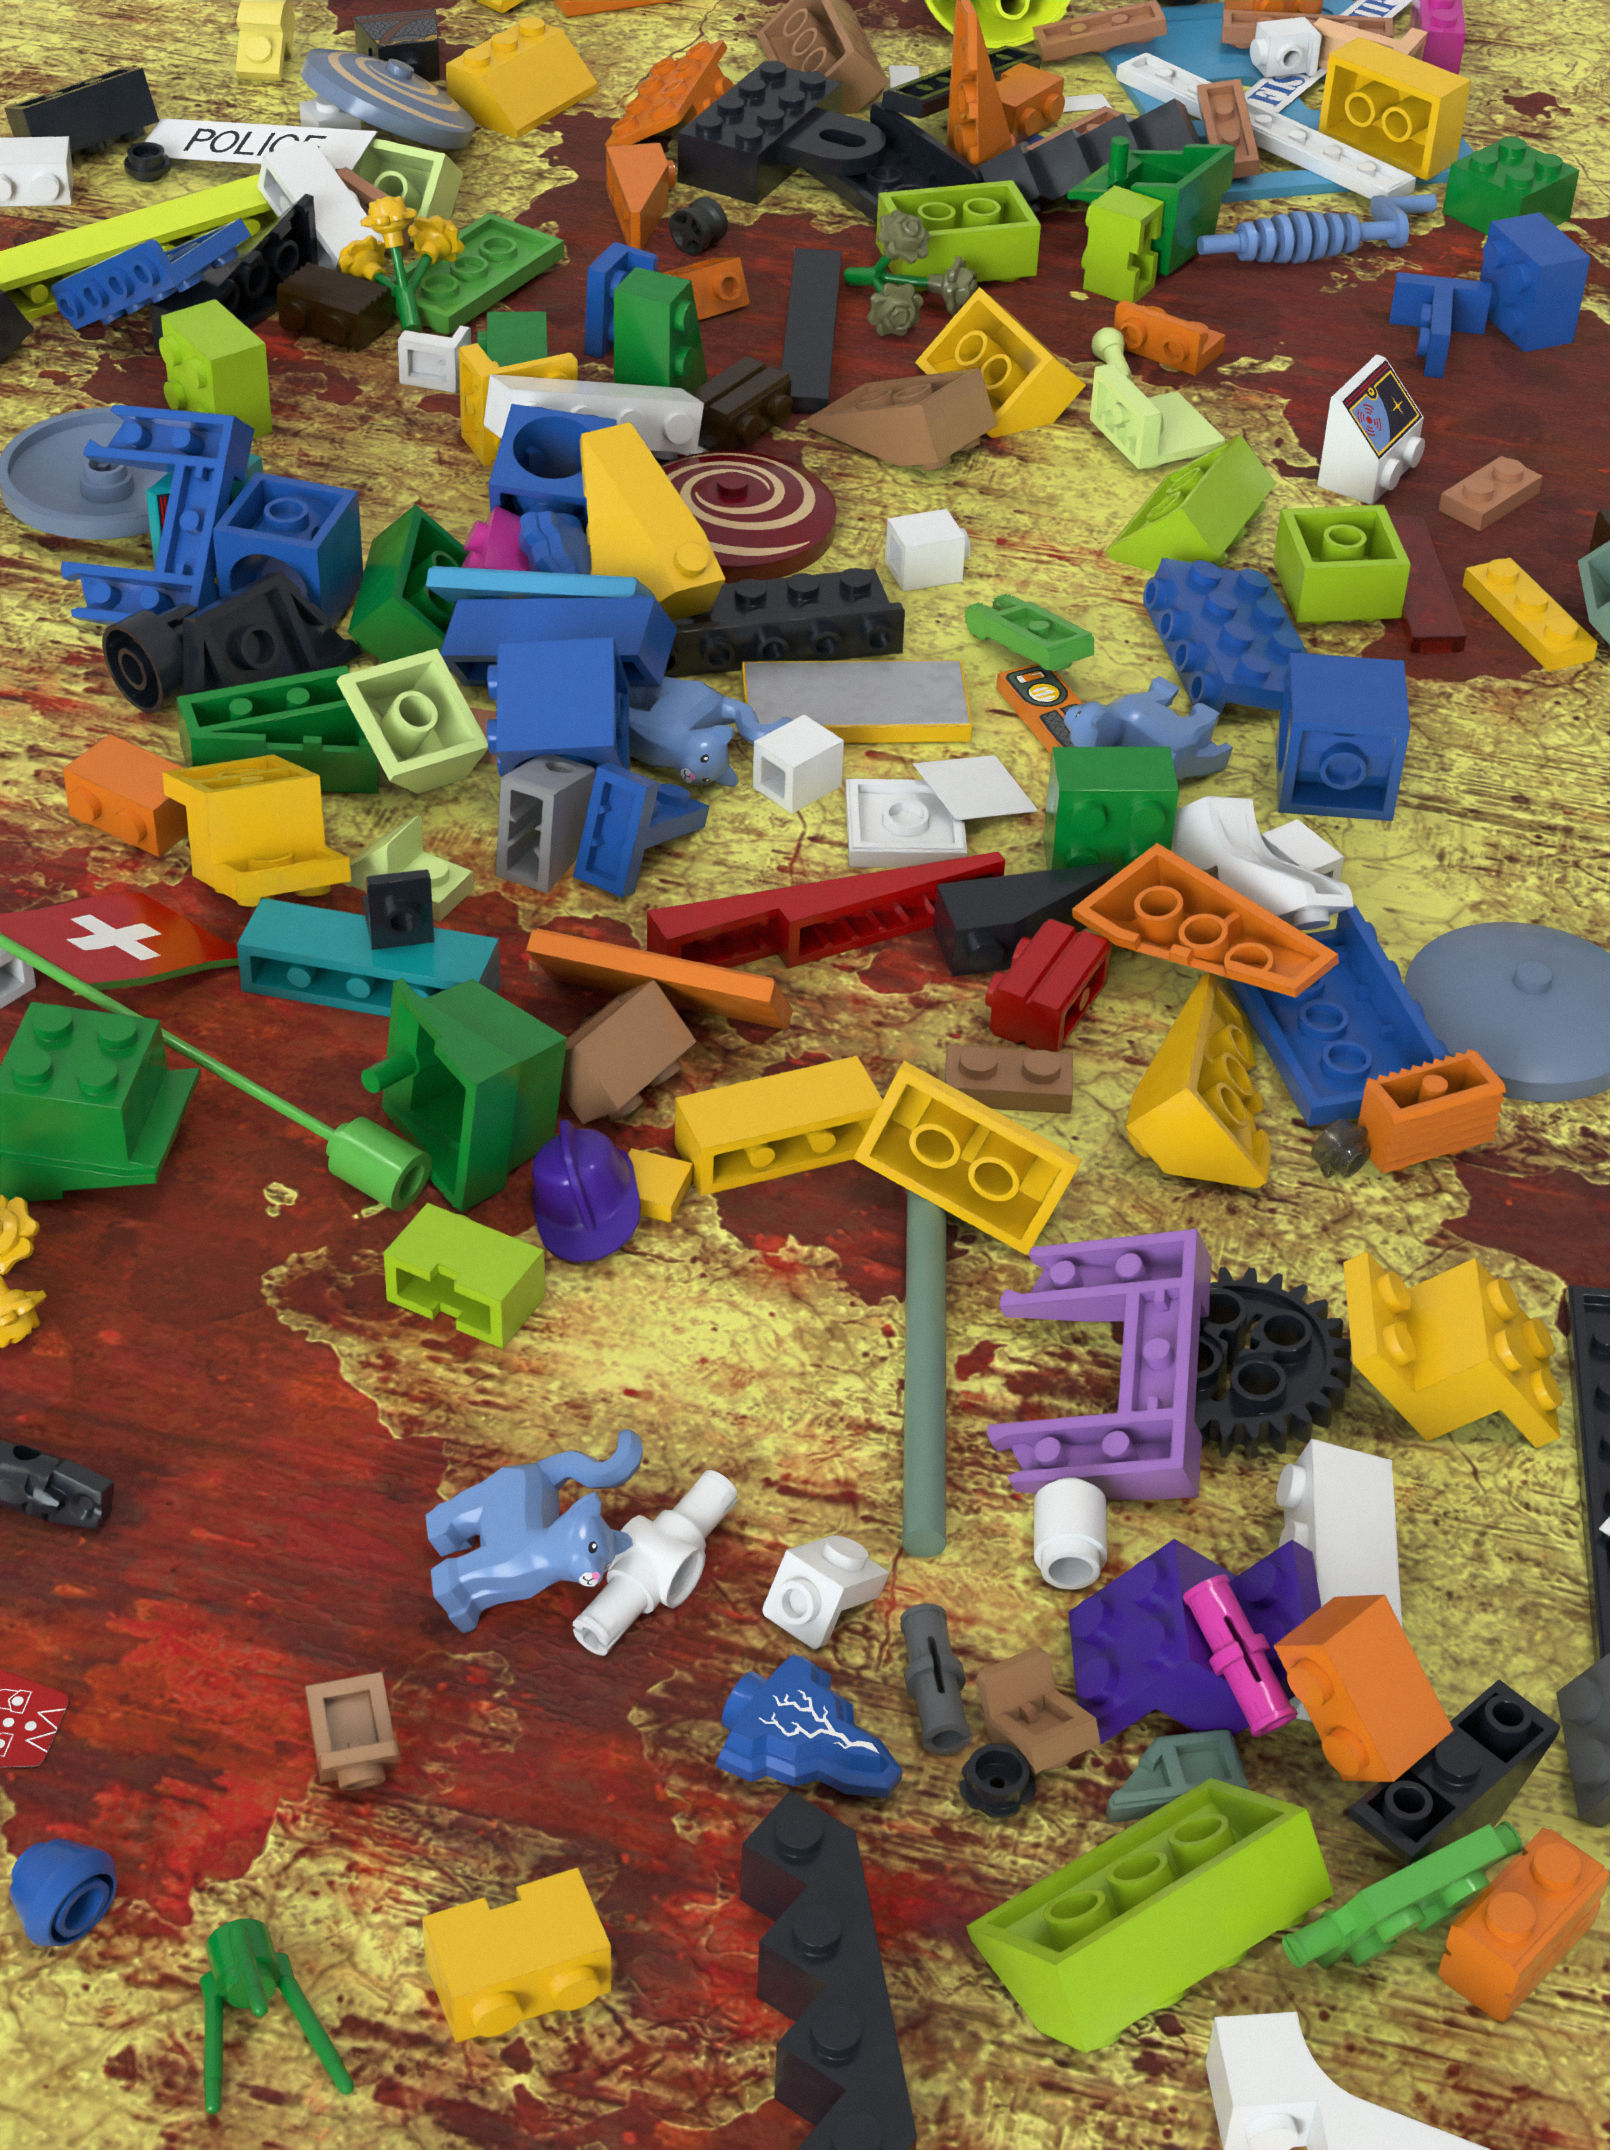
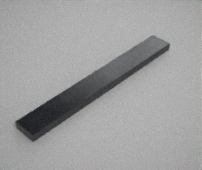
M1568 1285L1564 1298V1311L1594 1662L1596 1663L1610 1653V1536L1599 1530L1601 1525L1610 1517V1289Z

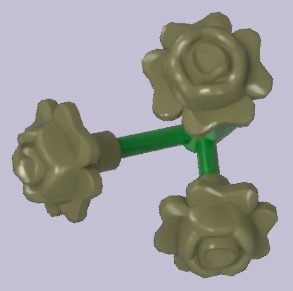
M894 210L891 216L883 215L879 220L881 231L877 235V239L882 244H885L882 257L874 267H848L844 272V281L848 286H873L877 293L870 297L872 308L867 315V321L871 325H876V332L880 336L891 333L900 337L904 336L910 326L919 324V310L924 302L919 294H915L913 286L928 288L929 293L942 294L948 313L955 316L960 310V306L964 305L976 292L977 272L967 269L966 261L962 257L956 256L953 266L949 267L944 275L930 274L929 278L888 273L885 268L892 260L902 258L907 263L913 264L917 258H926L928 255L927 242L930 239V234L924 229L922 221L915 215L905 214L899 210Z

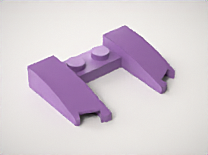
M1190 1229L1032 1247L1028 1255L1032 1262L1043 1268L1044 1271L1030 1293L1022 1294L1010 1289L1005 1290L1000 1298L999 1305L1005 1317L1082 1322L1124 1321L1118 1413L988 1425L987 1435L996 1452L1012 1449L1022 1471H1017L1007 1476L1015 1492L1037 1494L1042 1487L1056 1480L1078 1478L1095 1485L1103 1492L1106 1499L1156 1500L1199 1497L1202 1435L1194 1419L1200 1317H1209L1212 1259L1198 1230Z

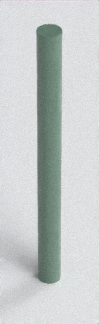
M907 1189L902 1545L904 1550L912 1556L929 1558L939 1555L946 1547V1210Z

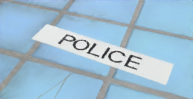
M161 118L145 142L157 143L163 146L165 154L169 158L262 164L264 154L313 139L323 155L331 159L335 169L347 167L352 170L378 131Z

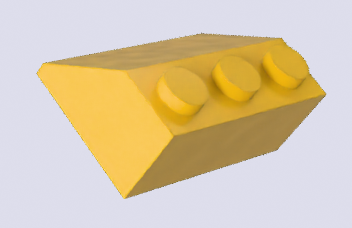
M537 17L521 19L514 26L501 33L494 34L491 39L475 48L466 50L461 56L446 63L447 95L461 105L473 117L476 124L515 139L520 138L598 91L597 81L564 31L545 24L544 20Z
M980 287L915 362L927 375L980 368L997 426L986 432L992 439L1054 423L1086 386L1012 314Z
M905 1060L894 1077L853 1158L1027 1256L1082 1161L1078 1156Z

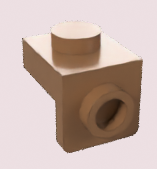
M1036 1646L987 1667L978 1673L977 1682L989 1740L995 1744H1005L1019 1750L1026 1757L1030 1770L1033 1773L1037 1774L1043 1770L1063 1767L1074 1756L1101 1744L1096 1717L1056 1690L1050 1656L1040 1647Z
M382 1672L305 1686V1696L320 1783L338 1780L340 1790H356L386 1781L385 1771L398 1768L400 1753L398 1742L394 1740Z

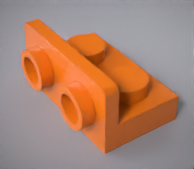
M740 257L709 258L663 272V274L692 281L698 320L747 306L750 302Z
M1122 300L1116 305L1114 329L1122 333L1125 340L1124 350L1194 376L1224 352L1226 335L1208 329L1201 322L1186 321L1166 314L1159 307L1140 306L1126 300Z

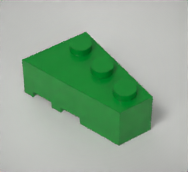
M635 267L614 289V383L682 388L686 392L691 393L708 382L692 281Z
M347 665L177 697L180 746L188 768L274 754L320 775L321 792L378 794V759L336 682L341 675L350 673Z

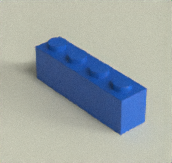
M634 594L627 598H548L533 596L529 599H501L495 596H485L481 599H457L440 654L445 664L463 686H488V666L497 665V643L614 637L629 686L661 687L677 628L655 597Z

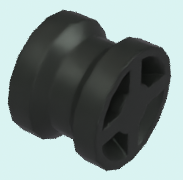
M700 197L689 204L688 207H683L672 214L669 220V231L672 240L680 250L689 255H696L705 250L709 244H715L726 236L728 220L721 205L714 199Z

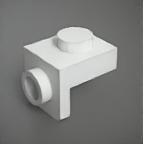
M832 1535L786 1550L762 1611L765 1617L811 1648L818 1649L828 1644L841 1611L880 1597L890 1572L870 1560L867 1550L859 1543L846 1537Z

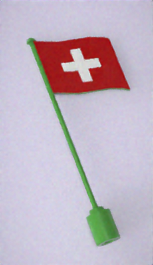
M143 893L94 896L37 910L0 913V948L114 1014L142 1017L98 990L147 985L207 969L239 966L237 947ZM161 1028L164 1045L328 1141L326 1154L329 1157L328 1168L331 1174L396 1212L405 1210L422 1192L432 1168V1158L428 1153L366 1117H358L350 1123H342L335 1130Z

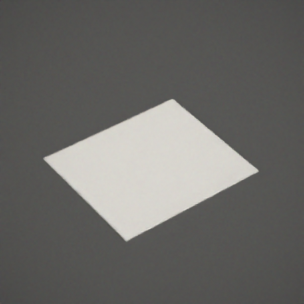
M995 755L913 763L956 821L1038 812V809Z

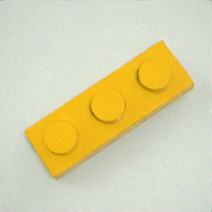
M1512 558L1495 559L1489 563L1465 569L1462 586L1548 672L1594 661L1598 642Z

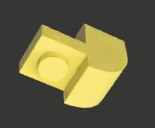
M241 0L237 15V25L240 31L235 71L238 79L282 82L284 56L292 55L295 14L289 0Z

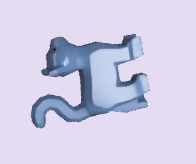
M1161 676L1152 680L1148 692L1120 696L1108 705L1091 701L1072 706L1064 717V724L1071 732L1070 740L1075 747L1170 746L1177 781L1184 778L1206 776L1226 769L1233 749L1228 743L1217 746L1211 741L1214 727L1220 716V713L1203 703H1197L1192 707L1189 716L1179 717L1173 710L1167 707L1172 704V700L1178 694L1180 687Z
M663 677L661 687L629 686L630 756L652 767L675 768L682 779L690 784L707 785L715 781L721 785L735 787L738 783L737 775L729 765L728 742L734 736V728L727 726L728 724L736 723L739 734L754 746L755 740L793 721L791 718L783 717L772 724H759L756 712L750 705L723 696L701 681Z
M630 1429L619 1431L617 1450L611 1458L604 1462H600L583 1452L572 1450L554 1454L535 1463L503 1466L483 1482L463 1490L446 1502L438 1504L425 1515L428 1540L441 1557L472 1548L475 1535H480V1548L457 1558H447L430 1569L433 1596L448 1613L450 1621L462 1633L470 1632L477 1627L479 1616L484 1609L500 1603L529 1599L558 1581L578 1582L584 1586L594 1587L601 1581L603 1573L611 1566L615 1555L625 1552L633 1546L632 1538L628 1533L610 1529L601 1517V1500L596 1491L580 1498L560 1517L558 1491L570 1479H574L592 1489L616 1488L629 1481L640 1468L643 1457L641 1437Z

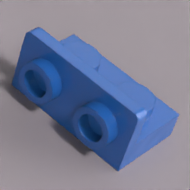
M614 242L588 267L584 354L602 359L614 347V289L635 267L658 272L657 255Z

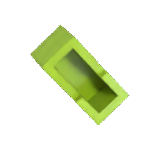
M1114 185L1090 204L1085 220L1086 226L1089 227L1088 242L1081 261L1082 269L1085 270L1084 290L1119 302L1126 300L1136 303L1155 287L1159 253L1150 249L1151 240H1156L1161 236L1164 201Z
M427 1203L383 1253L387 1301L432 1320L440 1311L457 1318L456 1330L501 1349L505 1348L545 1299L543 1249L533 1246L523 1239L511 1237L472 1221L464 1215L452 1213L430 1203Z

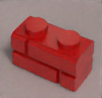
M1050 918L1047 922L1043 923L1032 939L1026 936L1022 937L1014 951L1011 968L1007 973L997 971L992 977L986 992L985 1004L991 1007L989 1029L992 1030L993 1035L1017 1044L1022 1040L1028 1048L1033 1050L1059 1052L1107 984L1112 948L1109 940L1084 930L1080 934L1076 933L1075 927Z

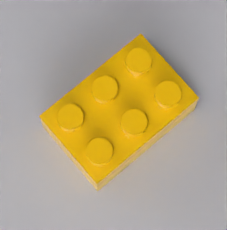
M1358 37L1329 53L1318 132L1427 181L1449 168L1451 163L1458 159L1471 80L1366 38Z

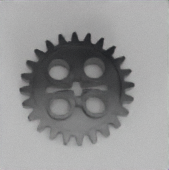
M1220 1267L1218 1282L1210 1283L1209 1317H1200L1194 1421L1202 1435L1201 1449L1209 1440L1218 1442L1221 1458L1229 1456L1234 1444H1243L1251 1459H1257L1259 1443L1268 1442L1279 1454L1286 1453V1438L1289 1434L1306 1444L1309 1443L1311 1440L1312 1424L1328 1428L1331 1425L1332 1409H1343L1346 1388H1350L1352 1362L1350 1361L1351 1340L1342 1338L1343 1320L1341 1318L1327 1319L1329 1302L1325 1299L1307 1304L1308 1286L1305 1284L1299 1285L1289 1292L1282 1290L1283 1275L1279 1273L1275 1274L1264 1284L1257 1282L1255 1268L1249 1267L1242 1280H1233L1228 1269ZM1255 1323L1251 1331L1250 1348H1245L1246 1335L1252 1324ZM1226 1373L1231 1374L1230 1388L1224 1399L1218 1401L1219 1397H1222L1226 1390Z

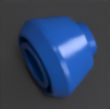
M64 1838L53 1839L47 1843H36L18 1858L12 1869L11 1878L13 1881L10 1887V1899L27 1937L34 1944L42 1947L71 1944L87 1934L101 1920L110 1907L117 1889L115 1862L102 1849Z

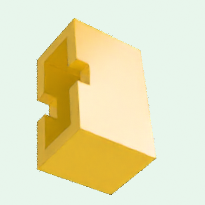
M578 1867L517 1886L516 1897L518 1901L490 1910L486 1898L483 1897L422 1917L425 1964L455 2044L477 2036H498L508 2032L519 2022L558 2009L562 2011L576 2010L588 2005L596 1997L611 1992V1945Z

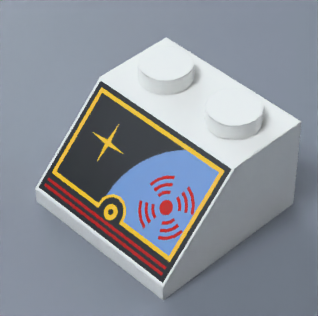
M1376 354L1331 397L1317 483L1319 487L1369 505H1373L1387 490H1393L1400 477L1409 467L1414 468L1417 466L1425 448V440L1420 438L1424 417L1386 357Z

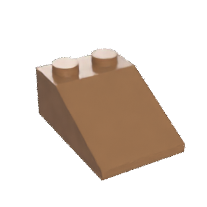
M980 368L865 383L807 418L810 429L899 467L921 465L924 471L938 469L949 464L952 461L950 455L980 444L979 437L997 426Z

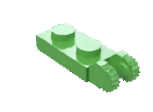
M1010 594L994 598L992 608L978 602L966 607L967 610L964 611L967 629L970 630L973 636H977L982 641L993 639L1008 647L1009 651L1019 653L1038 663L1043 669L1052 671L1064 670L1069 668L1072 662L1094 655V637L1092 633L1030 601L1024 602L1015 596L1011 597Z

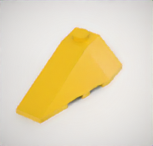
M628 422L582 433L580 437L583 493L587 499L588 525L586 533L587 544L590 545L592 567L589 574L636 577L652 591L671 621L711 611L725 581L723 572L705 532L632 423Z
M1208 972L1200 977L1133 1093L1125 1127L1128 1138L1136 1151L1145 1158L1151 1157L1165 1174L1257 1189L1267 1183L1272 1150L1269 1135L1262 1129L1257 1131L1254 1115L1264 1110L1262 1095L1253 1088L1247 1071L1256 1066L1248 1016L1212 973Z

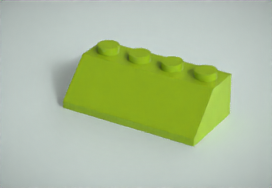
M1209 1778L970 1923L966 1928L972 1943L1039 2032L1087 2053L1091 2050L1101 2049L1113 2044L1122 2036L1123 2029L1151 2011L1166 2008L1177 2003L1184 1997L1187 1988L1215 1970L1225 1969L1239 1963L1247 1955L1248 1949L1271 1934L1300 1924L1307 1917V1911L1334 1895V1891L1307 1808Z

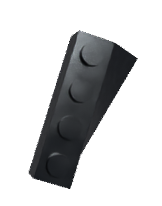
M309 194L303 195L271 224L236 246L235 248L239 253L236 258L217 269L211 267L203 273L205 278L194 286L180 293L177 290L157 303H150V320L152 323L154 348L159 349V339L163 337L162 315L216 299L250 330L278 312L276 290L278 284H283L284 278L288 279L290 274L294 275L295 270L299 271L301 266L305 267L306 262L318 265L314 196Z

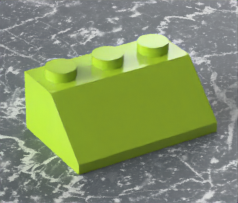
M1240 434L1167 475L1107 548L1106 552L1112 560L1155 573L1162 558L1191 563L1203 560L1219 567L1228 558L1225 550L1247 533L1248 530L1244 525L1266 508L1263 500L1275 486L1276 482Z

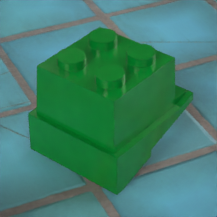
M1115 136L1111 139L1109 162L1070 189L1067 199H1079L1088 202L1090 206L1095 199H1098L1115 185L1164 201L1161 236L1156 240H1151L1150 250L1159 253L1156 275L1168 276L1198 252L1197 239L1199 236L1215 235L1222 194L1231 188L1236 147L1228 144H1187L1183 147V151L1129 150L1130 140L1123 136Z
M400 978L393 982L386 1059L363 1070L361 1080L364 1087L371 1093L383 1090V1111L412 1145L431 1156L430 1180L453 1207L464 1212L505 1189L507 1174L533 1157L543 1144L554 1137L567 1037L474 979L423 999L412 990L403 978Z
M31 1002L0 1066V1195L5 1196L9 1201L15 1197L23 1198L25 1201L62 1199L67 1190L157 1183L201 1077L200 1067L168 1070L160 1020Z

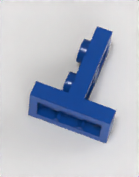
M1397 272L1389 324L1418 327L1419 337L1416 356L1425 357V377L1443 379L1451 331L1475 334L1485 333L1492 295V283Z
M610 762L597 766L573 877L622 898L635 893L644 850L704 828L709 805L689 798L690 792L683 787L666 783L660 784Z

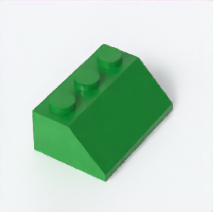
M415 504L372 540L348 633L355 639L362 650L369 654H374L383 663L433 649H438L440 653L456 603L446 602L426 587L428 569L433 568V566L462 567L470 552L464 550V546Z

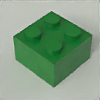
M1505 137L1496 143L1451 163L1442 213L1488 235L1491 221L1539 212L1552 224L1558 226L1570 220L1580 170L1564 163L1557 155L1545 154L1527 146L1523 139Z
M1170 746L1052 747L1043 832L1047 870L1111 863L1115 876L1156 843L1171 851L1179 787Z

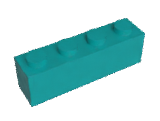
M261 898L237 943L241 989L249 993L390 1017L393 982L400 978H403L412 990L423 999L471 979L497 994L500 988L499 938L433 927L434 942L372 950L365 915Z

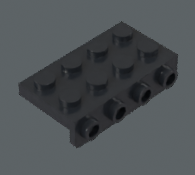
M882 102L872 104L870 110V123L879 127L886 136L885 159L878 168L867 173L851 176L828 175L802 168L876 223L879 193L985 183L979 168L898 112L882 108Z

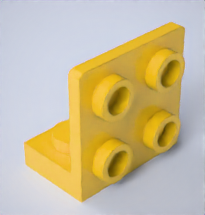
M478 343L458 347L461 436L484 466L492 465V460H496L501 438L484 426L490 374L578 381L577 358L572 353H565L499 367L496 361L490 360Z

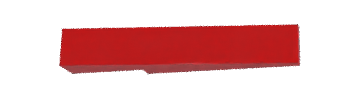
M992 852L647 910V951L728 969L778 955L787 969L934 926L937 884L1004 876L1006 860L999 852Z

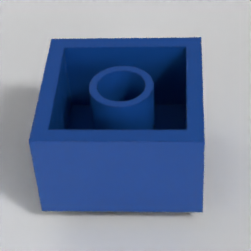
M1540 212L1491 221L1487 242L1483 248L1484 260L1480 276L1481 282L1492 283V295L1487 318L1523 352L1573 343L1591 257Z

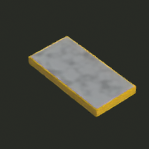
M962 660L742 662L743 702L750 705L756 712L759 724H772L783 717L794 720L805 714L843 739L844 743L971 742L972 720Z

